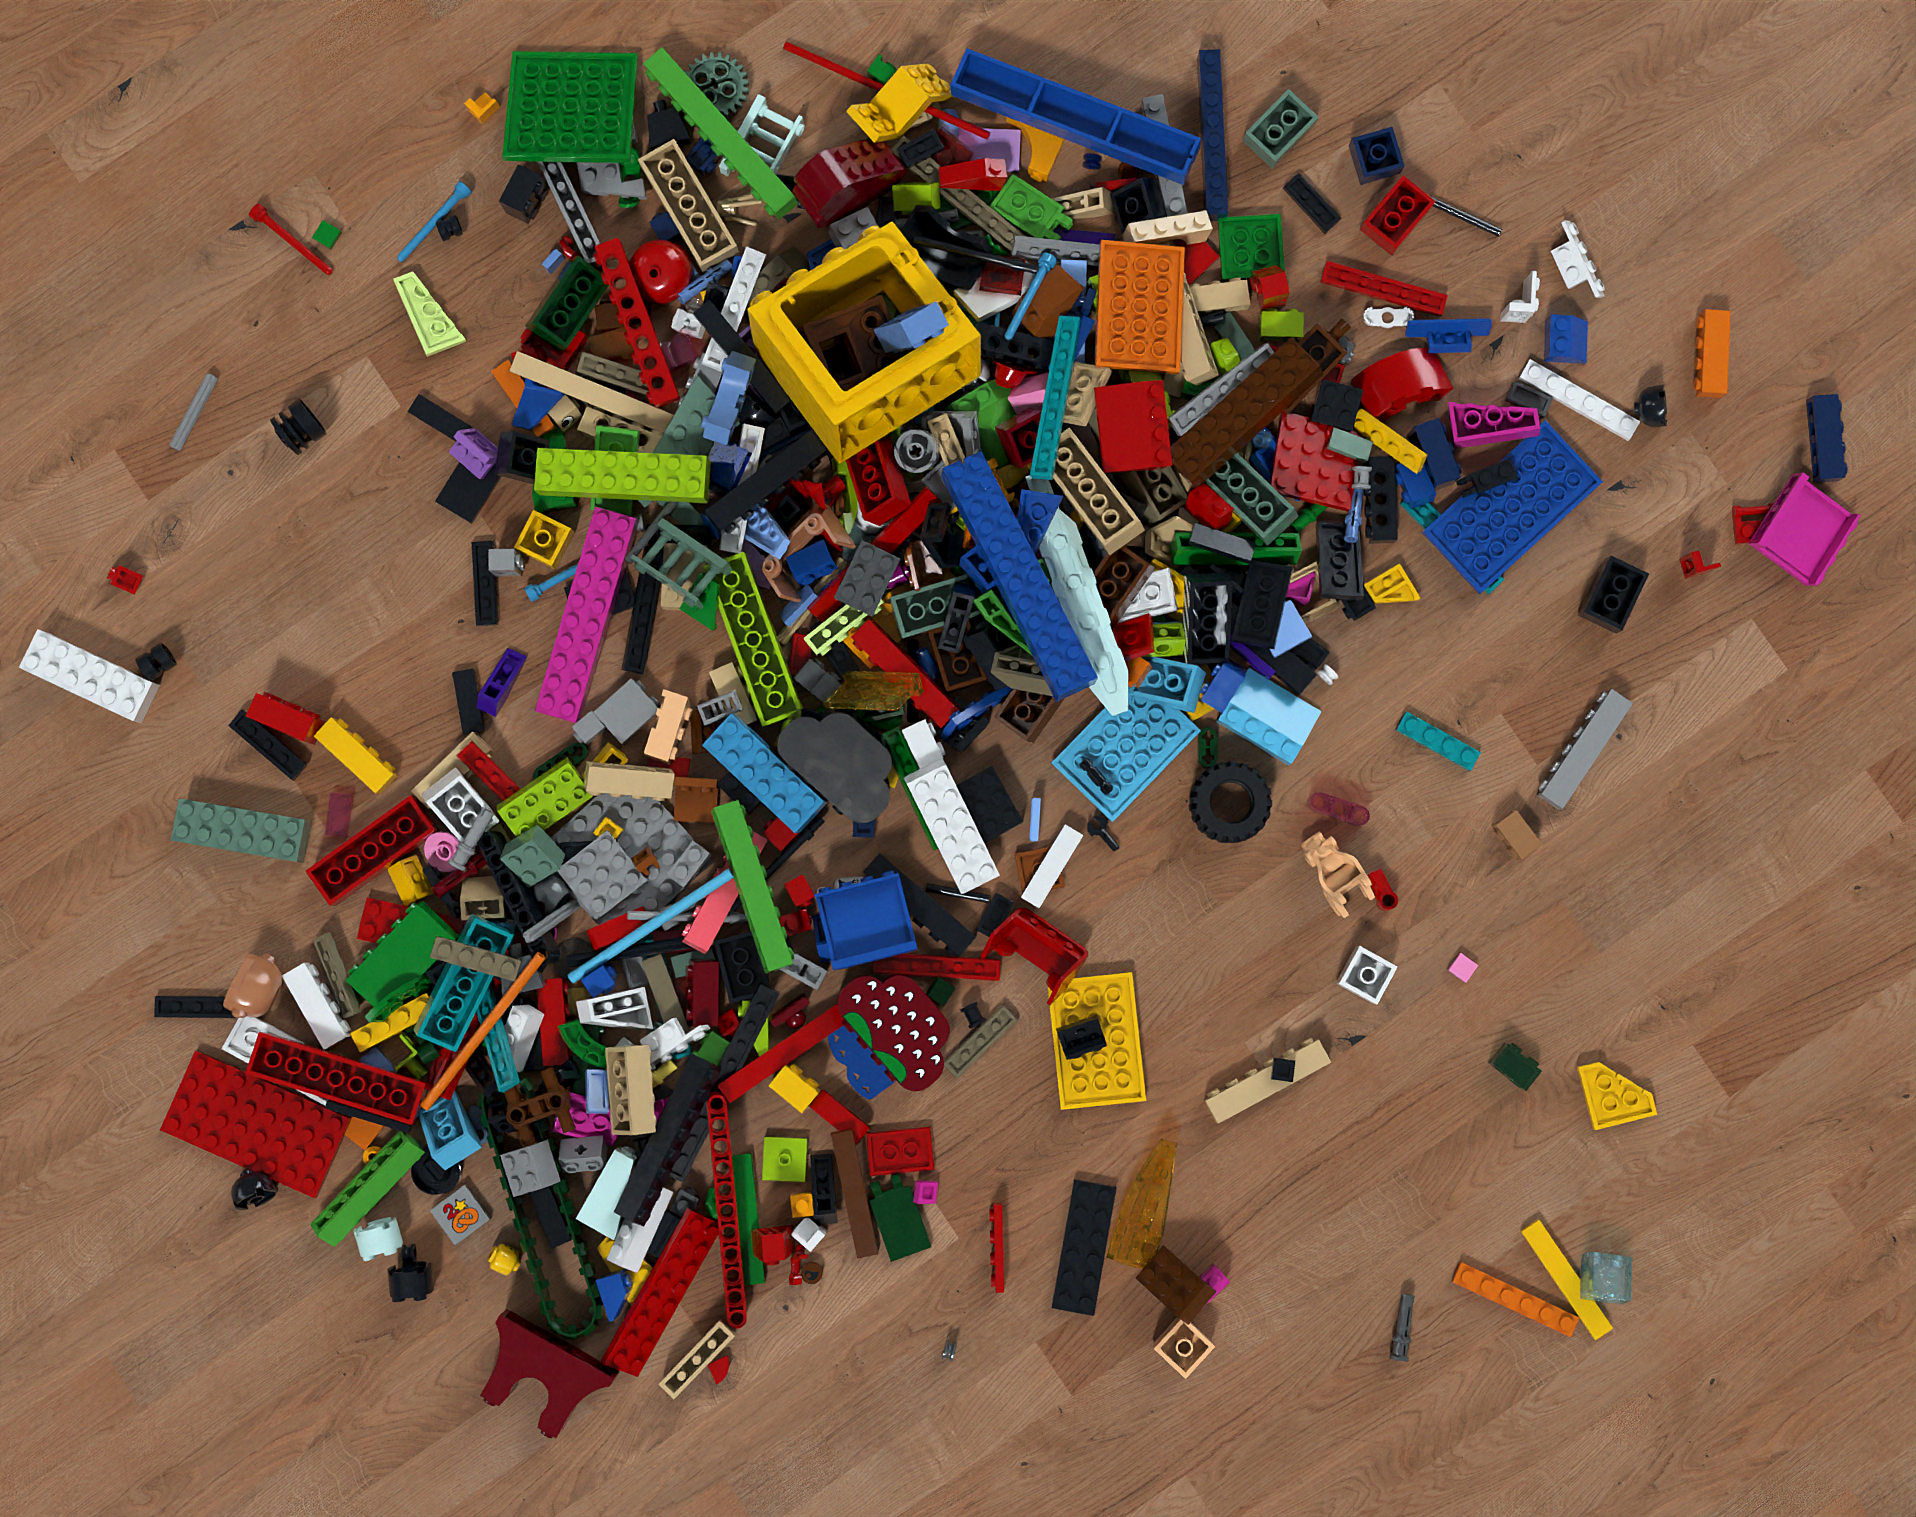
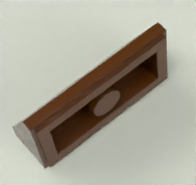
M699 710L692 711L690 717L692 753H710L702 745L717 729L716 722L704 725ZM710 710L712 717H715L713 710Z

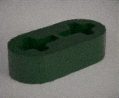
M1210 727L1203 728L1197 737L1198 763L1205 768L1215 765L1218 758V736L1216 731ZM1206 731H1209V735H1213V739L1209 740V746H1206V740L1202 739V735H1205ZM1206 749H1209V755L1213 756V760L1209 764L1202 760V756L1206 755Z

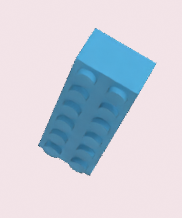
M730 714L702 745L794 833H800L828 803V801L823 800L817 794V790L812 785L809 787L801 780L802 776L797 771L792 772L785 765L786 761L737 714Z

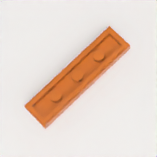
M506 360L491 372L515 407L518 408L525 383L519 375L509 371L512 364L509 360ZM546 414L532 431L536 437L541 438L556 427Z

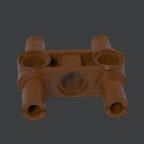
M553 1067L541 1071L547 1088L545 1093L523 1100L520 1099L516 1085L504 1092L508 1102L506 1105L507 1121L513 1125L515 1130L518 1129L524 1147L537 1142L530 1124L538 1119L554 1114L558 1117L563 1133L576 1128L569 1111L571 1109V1095L562 1084H559ZM555 1095L561 1098V1105L556 1103ZM516 1109L521 1111L522 1119L517 1117Z

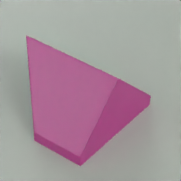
M1312 572L1291 583L1286 601L1291 600L1292 603L1304 607L1310 601L1316 576L1315 573Z

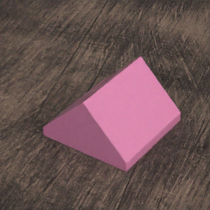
M1049 372L1024 378L1019 386L1012 388L1008 400L1016 414L1028 408L1042 412Z

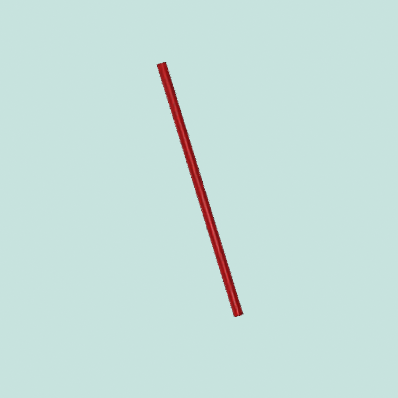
M787 41L783 46V49L878 92L884 86V84ZM931 105L924 111L986 140L990 137L991 132Z

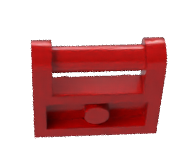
M1768 503L1765 506L1741 507L1738 505L1732 507L1735 544L1749 543L1763 521L1742 522L1741 516L1767 514L1774 503Z

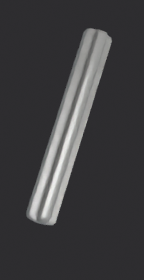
M209 373L205 375L169 443L170 447L178 451L182 449L218 380L214 375Z
M570 900L524 932L523 938H525V941L530 943L580 909L581 906L577 902L578 900Z

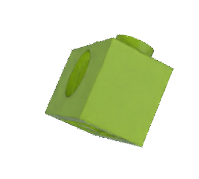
M1183 623L1153 624L1155 652L1141 657L1183 656L1186 642Z

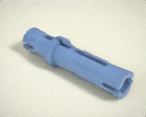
M725 259L714 268L707 269L704 275L678 293L680 296L678 297L679 302L685 304L688 300L706 289L709 282L718 283L720 278L732 272V264Z
M1354 489L1351 509L1348 510V515L1345 517L1346 530L1344 540L1353 543L1358 540V530L1362 523L1360 515L1364 489Z

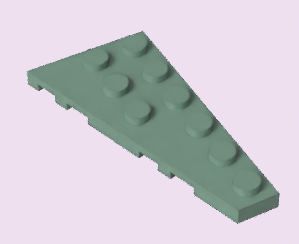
M698 375L653 453L705 456L718 444V442L703 437L704 428L701 427L705 415L709 416L716 396ZM736 420L735 428L740 425L738 420ZM638 500L645 508L653 502L649 500Z

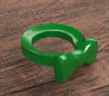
M989 234L985 236L986 241L993 250L992 255L1007 256L1009 252L1006 249L1001 250L1000 246L994 245L992 241L995 240Z

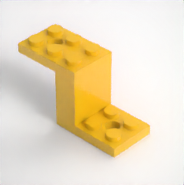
M931 65L901 66L870 103L851 105L846 112L874 143L900 139L932 102L949 100L952 95L949 84L936 75L937 72Z

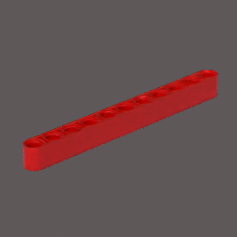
M714 1091L709 1094V1098L706 1101L725 1309L728 1324L734 1329H739L746 1324L747 1313L728 1112L725 1097L722 1093ZM714 1098L722 1100L721 1106L717 1108L712 1107L710 1103ZM717 1119L724 1121V1125L720 1129L712 1127L713 1122ZM718 1141L726 1143V1147L723 1150H716L714 1148ZM721 1162L728 1164L727 1170L723 1172L716 1169L717 1165ZM722 1184H728L730 1189L726 1193L719 1192V1187ZM729 1205L732 1207V1211L729 1214H722L721 1208ZM726 1227L734 1228L733 1234L729 1236L724 1235L723 1230ZM729 1248L736 1250L735 1255L732 1257L725 1256V1251ZM732 1269L737 1270L738 1275L735 1278L727 1277L728 1271ZM732 1291L740 1292V1296L735 1300L729 1298V1294ZM733 1313H741V1319L737 1321L731 1319Z

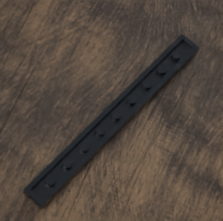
M762 983L759 984L718 1064L722 1069L710 1093L714 1091L721 1093L717 1085L741 1070L780 994L779 991ZM714 1098L710 1105L717 1108L721 1106L722 1100ZM706 1102L690 1132L689 1139L683 1146L679 1159L671 1171L670 1177L678 1181L684 1182L709 1133Z

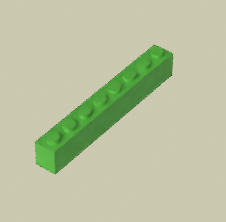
M739 800L714 807L711 812L730 869L734 875L738 894L764 972L766 974L788 967L793 964L794 954L791 947H787L785 941L787 933L785 928L780 926L778 920L781 918L778 907L773 905V891L766 884V870L763 865L760 866L758 860L760 857L757 845H753L751 839L753 837L752 828L746 824L744 818L746 817L743 804L740 805Z

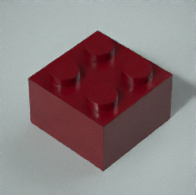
M1028 408L995 426L1009 465L1021 469L1032 463L1041 411Z

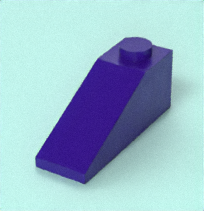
M507 648L478 694V709L495 717L506 702L527 656Z

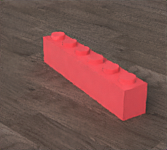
M752 831L753 837L751 839L753 845H757L759 853H761L768 839ZM726 854L722 859L725 861L722 869L718 867L712 879L728 868L730 869ZM734 878L705 896L702 906L697 905L692 914L695 919L691 925L687 923L681 934L685 936L682 941L683 943L704 954L709 950L738 896Z

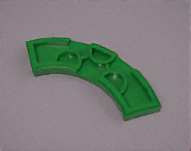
M427 974L417 977L388 994L368 1012L365 1018L368 1022H384L396 1009L403 1005V1000L412 995L418 997L432 992L435 985Z
M579 1019L557 1026L564 1042L574 1054L593 1066L607 1069L605 1048L608 1047L595 1042L586 1033Z

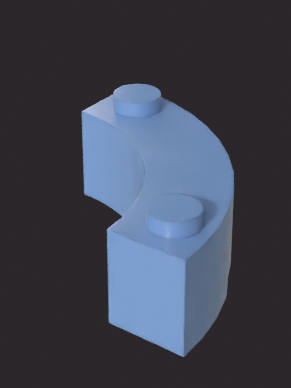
M734 351L731 352L729 358H724L721 370L724 372L709 416L705 415L701 427L704 428V438L728 445L736 426L739 412H741L746 398L745 393L752 378L756 363L755 358Z

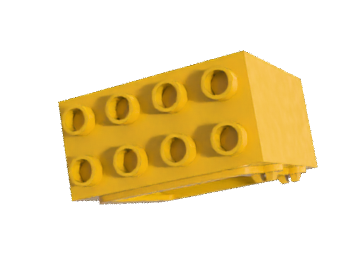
M893 222L888 223L882 228H879L877 225L867 228L861 233L857 243L845 250L842 247L832 249L824 256L821 265L809 272L807 269H800L794 272L788 278L786 286L773 294L771 291L761 292L754 297L748 308L755 352L839 464L981 376L980 333L959 308L956 300L948 294L920 258L918 251L910 245ZM883 292L900 314L909 309L937 301L949 324L943 328L944 333L935 338L925 340L926 343L848 391H843L797 331L802 325L874 298Z

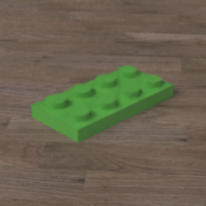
M597 425L595 451L638 452L640 430ZM591 498L590 510L599 507L619 514L632 515L634 500Z

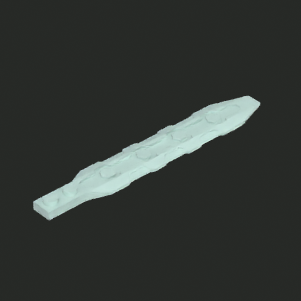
M1030 475L1025 477L1031 491L1054 494L1049 480L1032 479ZM1058 507L1039 546V550L1047 564L1054 593L1059 598L1061 607L1098 676L1096 683L1089 688L1109 713L1115 716L1128 711V669L1121 649L1118 648L1114 638L1108 612L1103 607L1098 593L1093 570L1089 567L1082 548L1083 542L1077 525Z

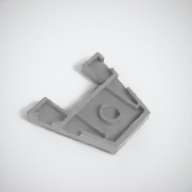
M634 122L632 144L638 143ZM577 162L583 194L609 196L610 194L620 195L622 198L638 197L642 200L647 199L643 178L622 182L619 163Z

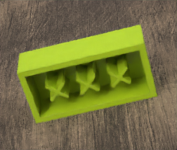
M567 757L498 804L497 812L514 835L518 837L536 825L544 831L592 798L593 795L586 792L584 779Z

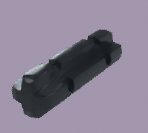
M1089 758L1084 759L1080 763V767L1087 771V775L1097 787H1100L1104 795L1109 794L1113 790V786L1106 782V778L1096 766H1093Z

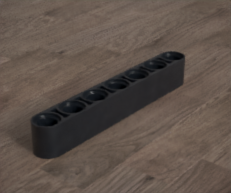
M486 831L478 840V846L523 936L524 932L542 921L544 917L530 888L503 861L501 864L499 862V857L507 843L504 835L499 831ZM550 930L540 936L539 939L530 943L525 941L532 957L537 952L544 956L545 952H548V958L541 965L556 963L559 960L560 950Z

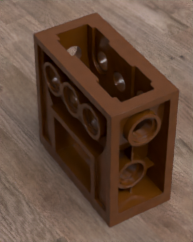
M882 295L817 319L797 329L829 373L830 371L819 343L839 336L854 374L850 378L837 382L843 391L850 390L884 369L881 364L882 359L889 366L905 356L904 351H899L895 354L893 351L885 353L874 332V329L891 320ZM866 319H868L871 322V328L867 327L865 323ZM874 339L879 342V349L874 346Z

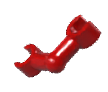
M803 1245L796 1246L795 1254L790 1259L791 1273L789 1275V1285H801L802 1283L800 1261L808 1257V1254H805V1247Z

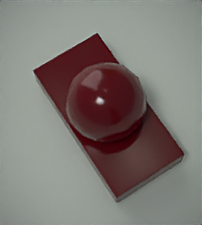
M802 993L772 1014L770 1021L773 1026L777 1027L785 1021L790 1028H801L806 1022L805 1012L801 1009L810 1004L809 998L805 993Z

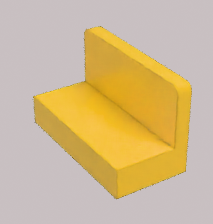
M417 855L400 860L388 868L390 877L404 906H410L417 900L434 894L428 878L422 871L423 868Z

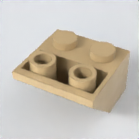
M493 876L470 877L463 880L460 896L461 920H468L471 913L483 919L509 918L508 906Z

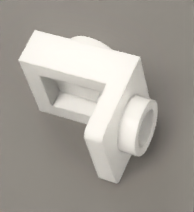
M677 309L671 328L681 335L702 339L705 329L693 314L687 313L683 309Z

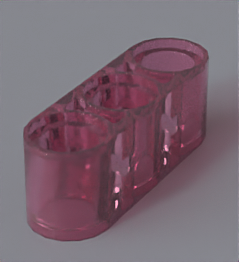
M1323 792L1314 793L1308 799L1310 810L1353 826L1364 825L1370 819V813L1367 808ZM1316 796L1323 799L1324 803L1321 808H1317L1313 803ZM1336 803L1343 806L1344 810L1341 815H1337L1334 812V805ZM1357 810L1363 813L1364 818L1361 822H1357L1354 819V813Z

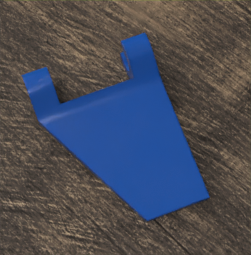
M525 378V387L512 426L532 431L565 394L557 390L537 386L539 383Z

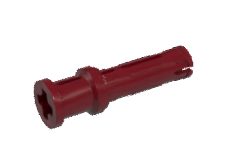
M480 849L478 853L467 861L465 865L466 872L456 869L435 886L431 887L433 893L438 898L457 886L468 876L477 875L478 871L487 865ZM459 875V877H457L455 880H453L451 883L445 886V884H447L449 881H451Z

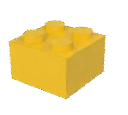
M533 510L514 548L556 570L575 532L571 528Z
M794 1063L791 1066L786 1064L769 1084V1087L799 1112L803 1113L821 1091L818 1089L819 1084L811 1077L806 1079L802 1076L801 1073L803 1071Z

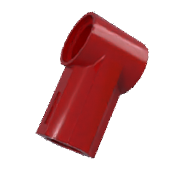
M1380 868L1368 874L1377 907L1382 911L1394 909L1398 904V896L1393 892L1382 869ZM1384 895L1392 899L1390 907L1383 904L1382 898Z

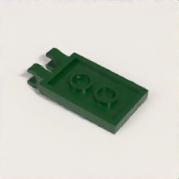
M899 1173L890 1177L894 1188L885 1192L882 1191L879 1180L870 1183L875 1198L869 1201L891 1262L932 1247L917 1204L913 1202L914 1195L910 1185L903 1186Z

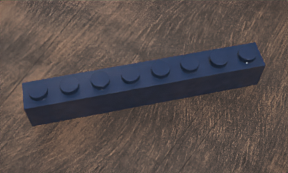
M1220 49L1199 50L1197 73L1204 211H1207L1210 221H1217L1220 217H1227L1228 201Z

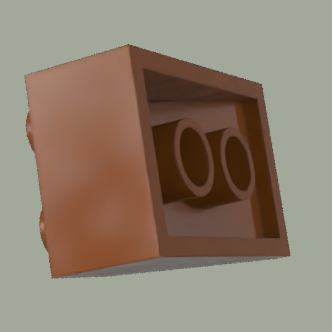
M1057 264L1044 276L1021 323L1034 336L1052 340L1056 334L1059 316H1067L1084 287L1063 267ZM1026 292L1021 296L1011 313L1013 316L1016 314Z

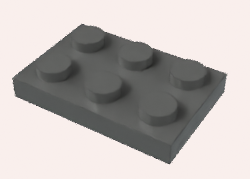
M862 540L834 599L873 617L900 558Z

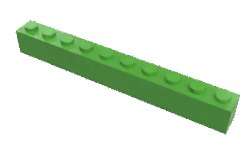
M663 47L643 63L647 70L644 73L652 83L656 81L659 84L657 88L665 97L669 95L672 99L671 104L678 112L682 110L685 113L684 119L691 127L695 125L699 129L697 131L698 135L703 141L708 140L712 144L710 148L718 157L720 155L723 156L725 159L723 162L731 172L735 170L739 174L737 176L738 180L744 187L748 185L752 189L750 193L757 201L762 200L765 204L763 208L771 217L775 215L780 220L798 204L792 192Z

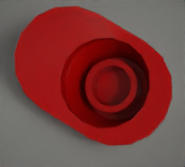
M993 360L996 363L994 374L996 384L1004 388L1019 386L1026 374L1038 373V370H1033L1030 366L1018 367L1014 366L1013 363Z

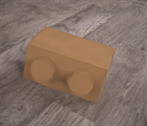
M1517 810L1511 811L1492 825L1494 829L1493 834L1500 842L1503 841L1507 846L1506 851L1513 859L1522 860L1542 845Z

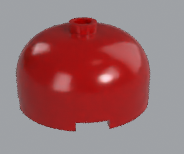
M653 240L646 242L638 247L630 258L631 272L645 301L654 304L674 302L680 297L678 293L682 292L691 283L693 275L691 260L681 246L671 241ZM657 270V277H653L652 274Z

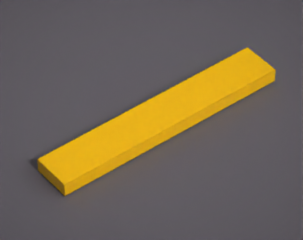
M1537 1219L1522 1229L1520 1232L1577 1316L1580 1317L1592 1338L1597 1340L1612 1330L1613 1327L1541 1221Z

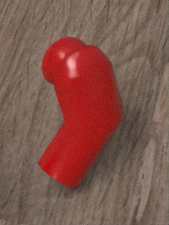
M565 235L562 240H559L558 245L564 256L569 260L577 255L583 258L570 247L573 243L570 237Z

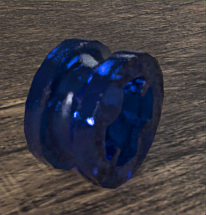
M1091 153L1083 155L1085 162L1082 163V166L1091 170L1101 168L1099 162L1102 161V156Z

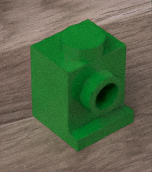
M879 54L868 68L867 76L885 85L895 74L896 68L889 62L884 63L883 56Z

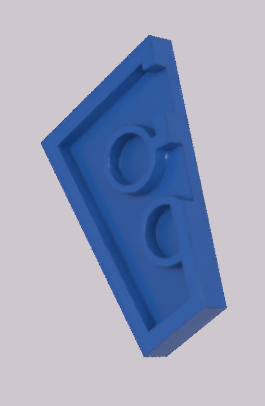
M1021 489L1017 521L1036 555L1063 496Z

